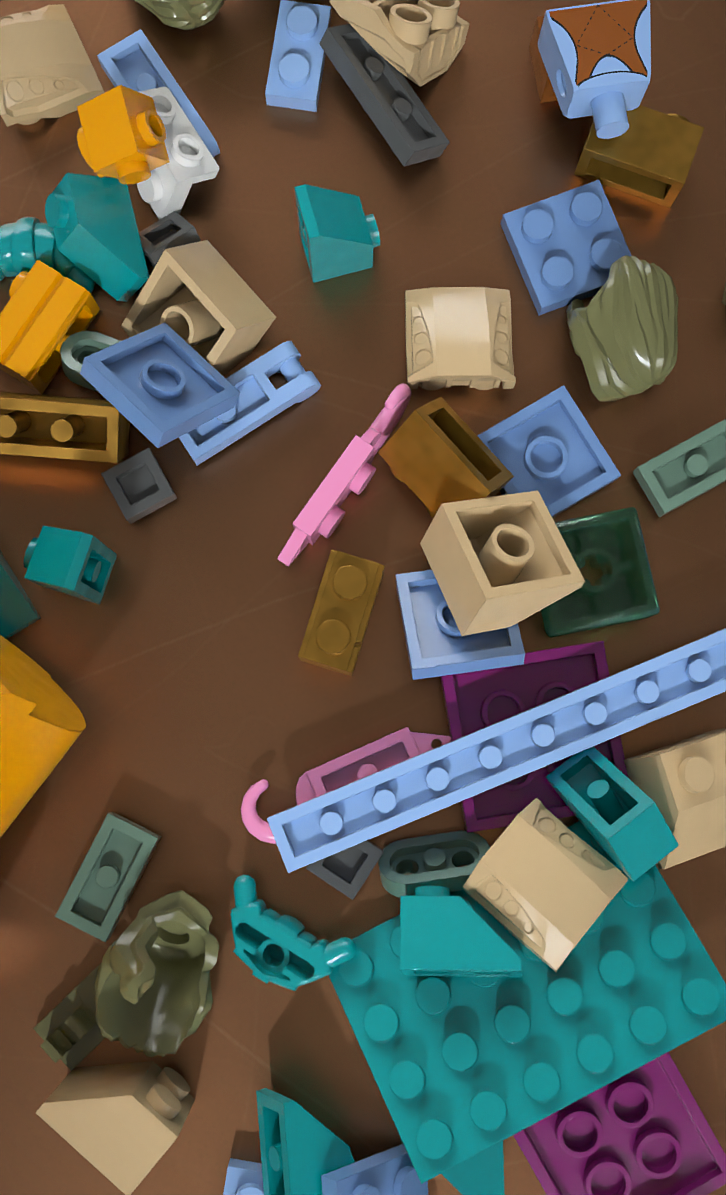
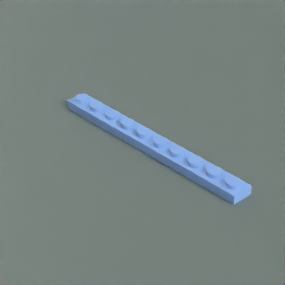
M726 628L268 817L267 821L287 872L290 873L725 692Z

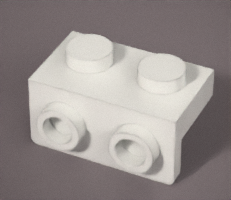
M167 87L140 91V93L153 98L156 112L166 130L164 142L170 162L151 170V177L149 179L136 183L140 196L146 203L150 204L159 220L173 211L180 214L192 184L213 179L219 171V166Z

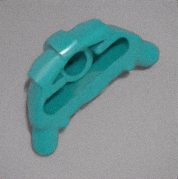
M28 216L22 217L14 223H6L0 226V281L5 276L15 277L22 271L29 272L35 262L40 260L58 271L62 276L84 287L90 293L94 290L95 282L57 249L53 228L49 227L47 223H41L39 219Z
M243 874L236 878L233 887L235 907L231 909L230 914L235 943L233 952L253 971L252 975L266 984L270 981L281 987L296 991L299 986L329 975L333 971V967L355 956L356 944L352 939L343 937L331 943L326 939L317 940V937L305 931L306 927L296 918L285 914L281 916L271 908L267 909L263 899H257L256 883L250 875Z

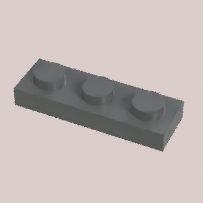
M350 24L327 28L319 43L402 165L405 167L440 157L450 142L403 74L377 53Z

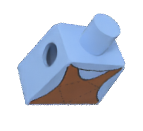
M616 0L550 9L545 12L538 39V49L562 114L569 119L593 116L598 138H615L624 134L629 129L626 111L634 110L640 106L650 83V0Z

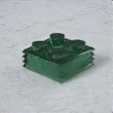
M634 507L555 522L579 570L585 566V560H589L592 568H601L603 576L595 581V586H592L588 579H584L585 583L581 588L541 610L548 637L641 620L660 612L637 510Z

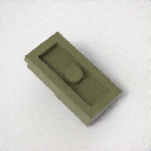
M102 962L33 1028L44 1040L40 1047L55 1063L61 1059L71 1071L106 1038L102 1036L101 1029L96 1021V998L94 991L97 970Z

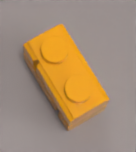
M37 260L29 272L22 271L15 277L9 290L10 300L0 313V370L16 378L37 393L43 394L62 366L60 350L63 342L72 334L86 331L100 308L87 289L62 276L58 271L40 260Z

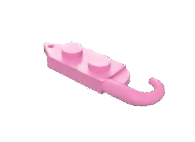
M401 383L397 385L386 400L385 407L361 438L357 435L353 438L293 522L294 531L277 559L289 567L308 543L313 545L320 534L325 538H329L338 527L345 515V511L340 506L351 491L359 495L367 486L376 471V468L371 465L374 456L400 421L409 403L411 389L407 384Z
M405 727L305 772L299 778L296 786V803L299 805L432 750L431 742L434 739H439L442 746L449 743L451 737L410 732L409 728ZM262 779L253 784L243 797L241 805L242 821L249 833L258 840L276 844L269 823L262 820L256 810V801L259 795L269 787V782Z

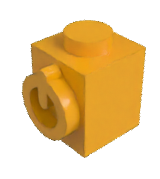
M118 85L77 106L82 125L77 133L78 146L85 161L94 170V173H97L98 177L109 176L119 179L121 184H136L151 177V170L170 162L164 142L166 130L156 112L152 97Z

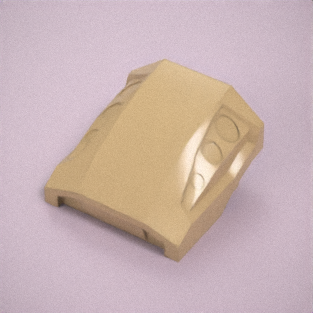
M330 0V4L339 16L346 20L377 53L420 87L449 69L465 44L470 24L457 15L460 5L459 0Z
M64 4L47 5L38 10L10 14L0 18V115L7 127L16 123L22 125L34 124L41 118H60L76 111L77 106L105 93Z
M430 287L406 290L405 348L407 385L410 389H418L419 386L426 390H438L444 386L445 388H451V385H469V388L489 390L499 388L501 381L502 389H513L516 377L514 376L510 290L489 287Z
M535 798L514 818L481 858L463 885V890L515 938L557 972L564 960L603 910L624 887L628 878L615 865L568 829L544 807L539 799Z

